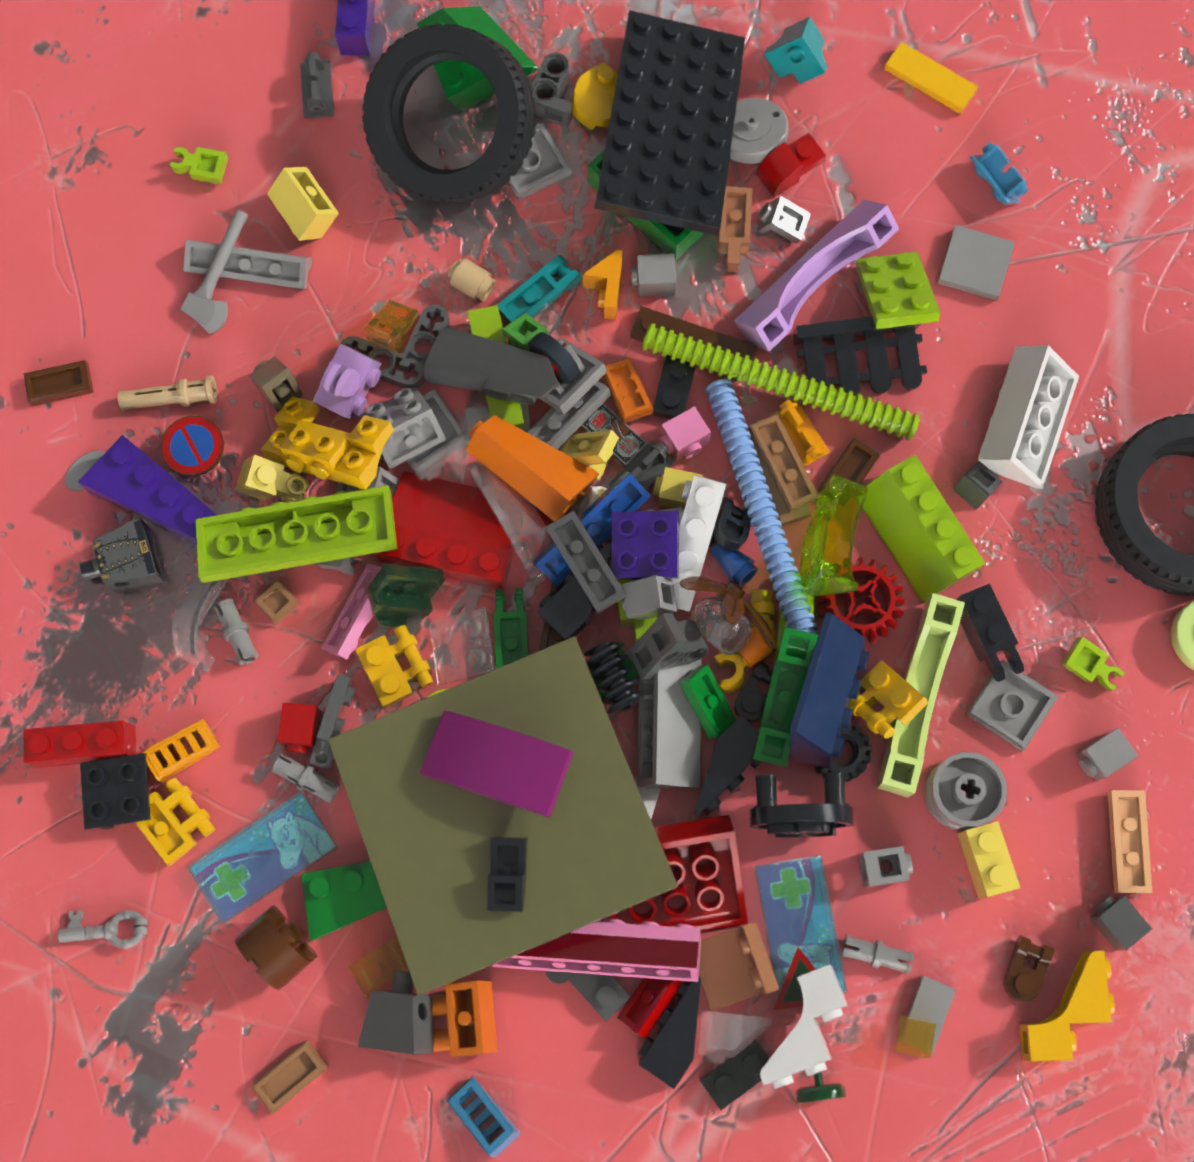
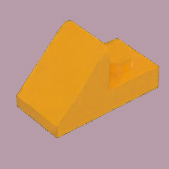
M623 250L614 251L582 276L584 288L600 290L598 307L604 308V319L616 320L623 267Z

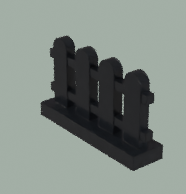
M871 316L799 325L792 332L794 345L802 344V349L797 350V357L804 358L807 379L810 380L813 377L817 383L824 381L826 386L830 384L834 386L839 385V387L844 388V392L853 391L855 396L860 390L861 382L870 381L873 392L884 394L891 386V379L900 377L905 389L915 390L922 383V375L927 374L926 365L920 366L917 343L923 341L922 334L915 333V329L921 324L876 329ZM894 332L895 337H884V333ZM864 336V341H853V337ZM833 340V345H822V341ZM896 346L899 369L889 370L886 347ZM866 350L869 372L858 374L855 351ZM835 354L838 376L827 378L824 355Z

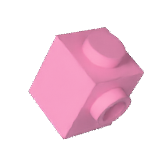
M694 406L662 424L659 441L668 448L667 454L672 452L676 460L684 456L686 459H689L700 453L703 449L702 446L709 443L711 431Z

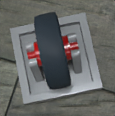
M539 332L528 343L530 352L550 358L559 385L541 400L564 415L607 372L604 363L563 338L555 340L550 335Z

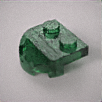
M384 564L370 583L367 591L372 614L376 616L378 623L384 626L398 627L407 625L406 619L418 614L422 619L428 616L433 611L430 599L445 581L442 570Z

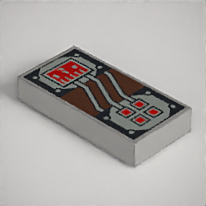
M604 403L580 426L586 433L612 430L619 437L612 456L624 467L648 445L626 423L623 424V421Z

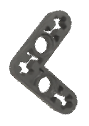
M434 304L426 307L414 328L403 354L356 336L347 337L340 344L353 349L357 346L360 353L374 360L381 356L388 357L391 360L390 365L385 370H380L381 376L379 379L401 388L411 389L416 387L418 389L425 381L424 366L429 352L419 354L414 350L415 345L419 341L425 340L433 346L441 331L446 327H450L449 314L441 305ZM437 315H440L442 323H435L432 330L433 336L429 333L431 329L429 318L435 319ZM397 362H400V370L410 372L412 368L415 369L417 377L411 376L409 380H406L405 374L396 370Z

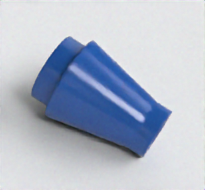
M717 543L711 550V554L716 558L728 579L739 587L747 584L756 575L758 568L754 565L755 560L738 549L728 550Z

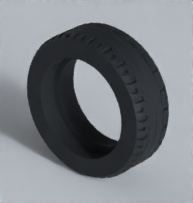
M434 24L424 26L423 29L417 28L412 32H408L403 38H399L394 44H391L387 48V52L381 55L366 84V92L363 97L364 104L362 105L364 112L362 120L366 141L370 147L371 154L375 156L374 160L397 186L424 199L464 203L474 201V199H482L493 194L494 190L501 189L510 181L511 176L517 174L524 164L523 159L527 158L533 144L531 139L535 136L537 121L535 120V115L537 114L535 97H532L533 89L530 80L524 74L525 70L516 57L512 56V53L503 45L470 28L453 24ZM449 60L468 63L482 72L491 83L498 104L496 130L486 151L474 163L453 170L435 168L416 156L407 141L403 121L405 101L415 80L431 65Z
M1177 414L1174 417H1164L1144 426L1129 438L1111 457L1100 476L1099 486L1096 489L1095 504L1097 507L1095 508V515L1097 516V525L1100 527L1099 532L1104 539L1105 546L1109 548L1110 554L1114 556L1119 565L1124 567L1127 573H1130L1135 579L1141 580L1143 584L1151 586L1156 590L1162 589L1166 593H1174L1175 595L1186 594L1187 596H1194V556L1181 553L1169 547L1150 530L1140 511L1137 495L1138 483L1142 474L1156 460L1167 455H1183L1194 458V414Z

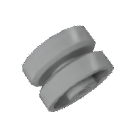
M961 752L946 758L928 774L924 784V801L929 813L941 825L953 830H968L991 822L1002 811L1007 799V782L1001 769L990 758L975 752ZM961 787H964V788L967 789V791H968V796H967V798H966V792L963 791V790H961Z

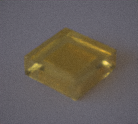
M899 1016L894 1051L931 1059L936 1024Z

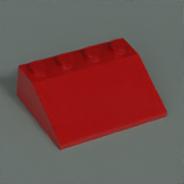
M404 471L392 499L397 549L375 553L381 563L494 589H503L504 591L524 514L503 493Z
M724 815L654 827L678 887L610 916V919H618L626 924H640L645 921L655 922L660 926L674 927L676 924H688L700 929V932L748 924L736 834L730 816Z

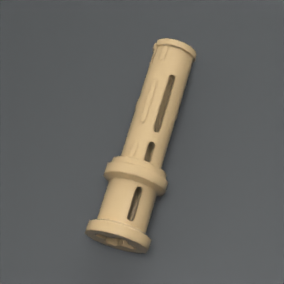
M213 375L206 376L202 380L188 381L187 379H180L173 385L118 392V403L122 411L177 403L188 407L195 402L209 401L210 403H217L218 390Z

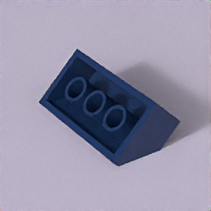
M830 613L825 614L789 729L791 759L831 769L834 757L840 758L844 745V739L840 738L842 728L848 729L853 713V709L849 708L851 698L856 700L858 698L861 687V680L857 679L860 670H866L870 652L865 651V637Z

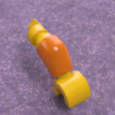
M752 589L751 605L767 622L776 643L777 631L774 630V622L770 620L774 618L775 614L772 592ZM753 620L750 621V628L746 630V637L735 648L736 654L726 652L714 657L715 663L720 668L731 666L736 670L733 677L722 679L719 684L722 692L725 694L740 690L745 681L744 668L746 666L752 668L773 651L764 641Z

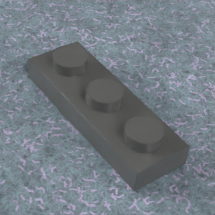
M574 510L545 527L597 614L626 597L624 590Z

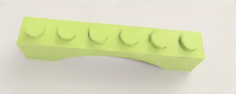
M932 593L925 601L905 680L919 691L929 703L905 726L898 719L893 721L892 727L895 729V732L888 739L876 784L877 789L907 798L916 792L937 692L958 631L965 602Z

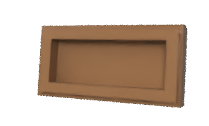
M307 1040L251 1087L270 1113L274 1114L329 1067L310 1041Z

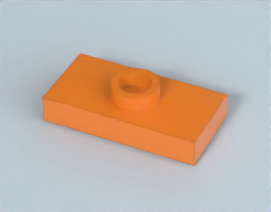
M630 357L606 364L607 372L602 377L612 394L611 397L623 424L653 414V406Z

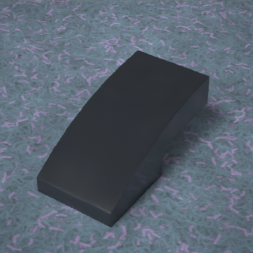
M527 837L491 838L490 874L488 875L487 911H523L527 870Z

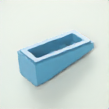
M474 1077L470 1078L447 1100L488 1156H498L521 1134ZM475 1092L479 1097L464 1109L461 1104ZM485 1104L487 1108L473 1120L471 1115ZM493 1115L496 1120L483 1131L480 1127ZM503 1127L505 1131L492 1142L489 1138Z

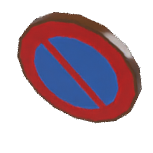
M187 416L176 420L167 428L162 437L160 450L163 461L173 472L182 476L197 477L208 473L217 466L223 456L225 442L221 430L213 421L203 416Z

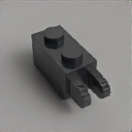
M987 584L960 595L956 600L965 602L960 623L976 657L981 662L986 661L995 681L1000 682L1006 678L1005 671L997 657L1001 653H1004L1010 668L1015 674L1024 672L1022 660L1015 647L1018 641L991 585Z

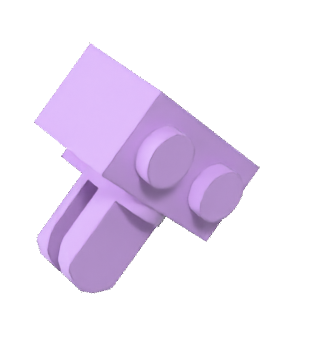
M340 344L320 381V387L313 402L344 418L355 420L356 416H360L367 405L365 397L370 387L373 388L381 376L379 368L382 363L349 346Z

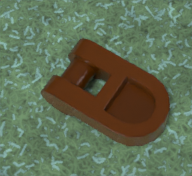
M1021 935L1018 937L1004 976L1003 985L1009 997L1021 1002L1031 1001L1037 997L1047 968L1052 961L1054 948L1044 944L1040 947L1032 944L1029 938ZM1026 956L1036 959L1033 969L1023 965Z

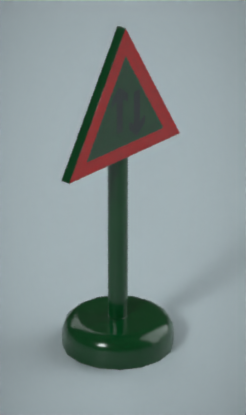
M797 947L773 1010L803 1007V994L797 977L812 972L816 968L799 947ZM822 1071L813 1074L815 1085L801 1087L796 1092L797 1103L846 1097L845 1088L842 1084H823Z

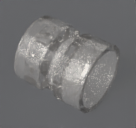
M717 597L704 598L695 606L690 615V620L695 622L703 639L722 654H735L742 649L750 637L752 628L750 621L742 615L735 624L728 623L723 617V601Z

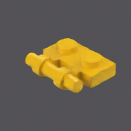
M401 625L394 629L398 642L391 646L386 636L383 635L355 649L384 709L414 694L409 682L418 679L421 688L433 684L429 674L431 668L426 660H422L416 648L418 642L414 635H410L406 625ZM405 653L411 665L405 671H402L396 658Z
M880 660L861 679V687L865 692L862 695H858L857 700L851 698L849 708L853 709V714L856 717L861 716L867 722V727L873 733H880L885 739H889L895 732V729L890 725L895 719H898L905 726L929 702L919 691L884 661ZM878 702L884 709L881 712H875L871 707Z
M176 777L165 784L171 793L165 800L155 791L149 795L151 820L135 822L164 862L169 866L197 845L190 835L192 831L198 828L203 836L207 837L216 830L209 821L210 815L207 811L198 807L191 798L193 793L187 785L182 786ZM179 805L189 816L183 823L179 821L172 811Z

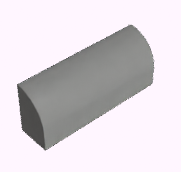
M702 658L689 664L663 667L652 678L641 679L639 675V691H643L644 695L639 698L637 787L657 789L700 788L701 723L679 682L701 665Z

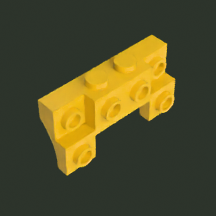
M291 396L274 417L278 428L261 448L265 458L284 465V467L290 468L297 473L304 472L315 475L321 480L329 479L366 490L377 476L381 452L389 436L394 431L390 421L364 415L351 433L312 423L320 411L317 404L313 401Z

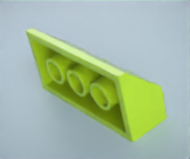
M916 455L888 469L855 494V498L922 604L925 603L932 593L939 595L974 575L984 566L983 558Z

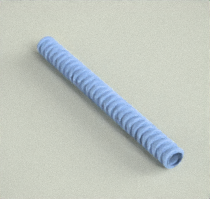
M729 379L716 380L706 387L705 392L709 396L708 401L712 405V412L715 413L714 418L718 422L717 427L721 430L720 436L724 439L723 444L727 448L726 453L730 456L729 462L733 465L732 471L736 474L735 479L739 483L738 488L742 492L741 497L745 500L744 506L746 509H749L747 515L749 518H752L750 523L752 527H755L753 532L755 536H758L757 544L761 545L760 552L764 555L763 561L768 564L766 570L771 573L769 579L771 582H774L772 588L774 591H777L776 599L781 601L779 608L784 610L782 617L787 619L785 626L816 634L819 637V632H816L818 626L812 622L814 615L809 613L811 606L806 603L808 597L803 594L804 586L799 585L801 577L796 575L798 569L796 566H793L795 560L793 557H790L792 552L790 548H787L788 540L784 538L785 532L781 529L782 523L777 520L779 514L774 511L776 506L775 503L771 502L773 497L768 493L769 486L765 484L766 477L762 475L763 469L759 466L760 460L756 457L757 451L753 449L754 443L750 440L751 434L747 431L748 426L744 423L745 417L741 414L742 409L738 405L739 400L735 397L736 391L733 389V383Z

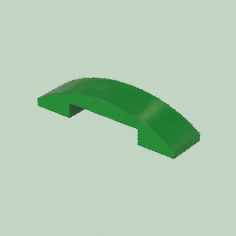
M784 627L765 700L753 759L787 767L791 750L789 729L818 635Z

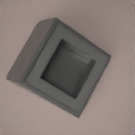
M978 461L954 486V491L973 508L977 509L1000 486L1002 480Z

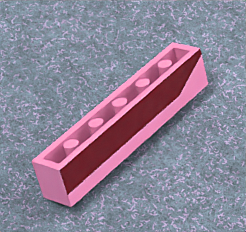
M609 919L606 922H594L496 963L493 967L698 982L701 934L700 929L688 924H676L674 927H668L649 921L641 922L640 924H626L618 919Z

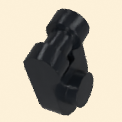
M723 497L714 527V536L723 548L737 550L746 542L749 536L750 520L752 518L748 517L747 511L749 509H746L745 506L739 508L733 505V500Z
M760 661L734 702V710L737 716L740 717L742 715L748 722H755L762 718L767 694L757 689L756 685L760 680L769 685L772 672L768 669L769 666L763 661Z

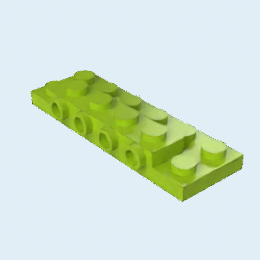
M389 485L353 492L339 491L334 495L324 497L310 496L301 501L290 503L276 502L267 507L256 509L248 507L242 508L238 512L195 519L198 577L202 583L397 549L392 494Z

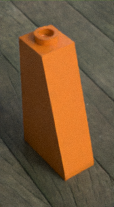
M493 415L484 423L481 420L478 421L469 432L471 440L465 450L554 522L581 500L589 486L593 485L599 475L597 471L496 415Z

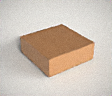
M278 579L254 600L276 625H279L301 605Z

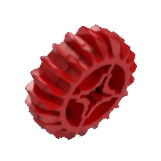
M858 557L854 566L848 558L843 563L844 569L840 565L835 564L832 567L833 574L826 572L823 576L827 584H819L817 590L824 595L817 596L816 603L825 607L819 609L817 613L821 617L825 616L826 613L835 615L863 637L866 635L873 644L877 641V634L882 638H886L889 635L887 628L894 630L898 626L894 618H901L904 612L898 607L904 605L905 599L895 595L903 591V586L892 585L897 579V575L892 574L887 577L885 575L888 569L887 565H883L880 570H877L875 568V559H871L868 566H865L863 557ZM851 578L869 580L863 586H856L852 583L846 584L844 582ZM876 587L881 590L884 596L885 611L880 608L881 604L875 600L874 591ZM835 590L841 594L840 598L847 605L844 615L839 612L836 606ZM866 591H869L865 597L866 601L853 612L852 609L856 604L855 600L863 596ZM859 615L866 616L869 619L873 617L877 620L875 623L866 625L856 624L851 621Z

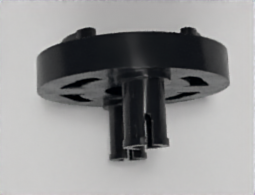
M823 773L825 804L777 805V776H755L757 806L750 809V828L767 830V834H775V838H805V834L810 838L836 836L837 828H846L854 825L853 807L845 803V773Z

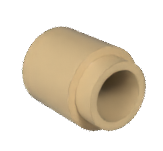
M464 258L461 262L455 261L448 273V277L451 278L450 285L474 300L480 299L484 302L496 284V280L491 278V273L467 258Z

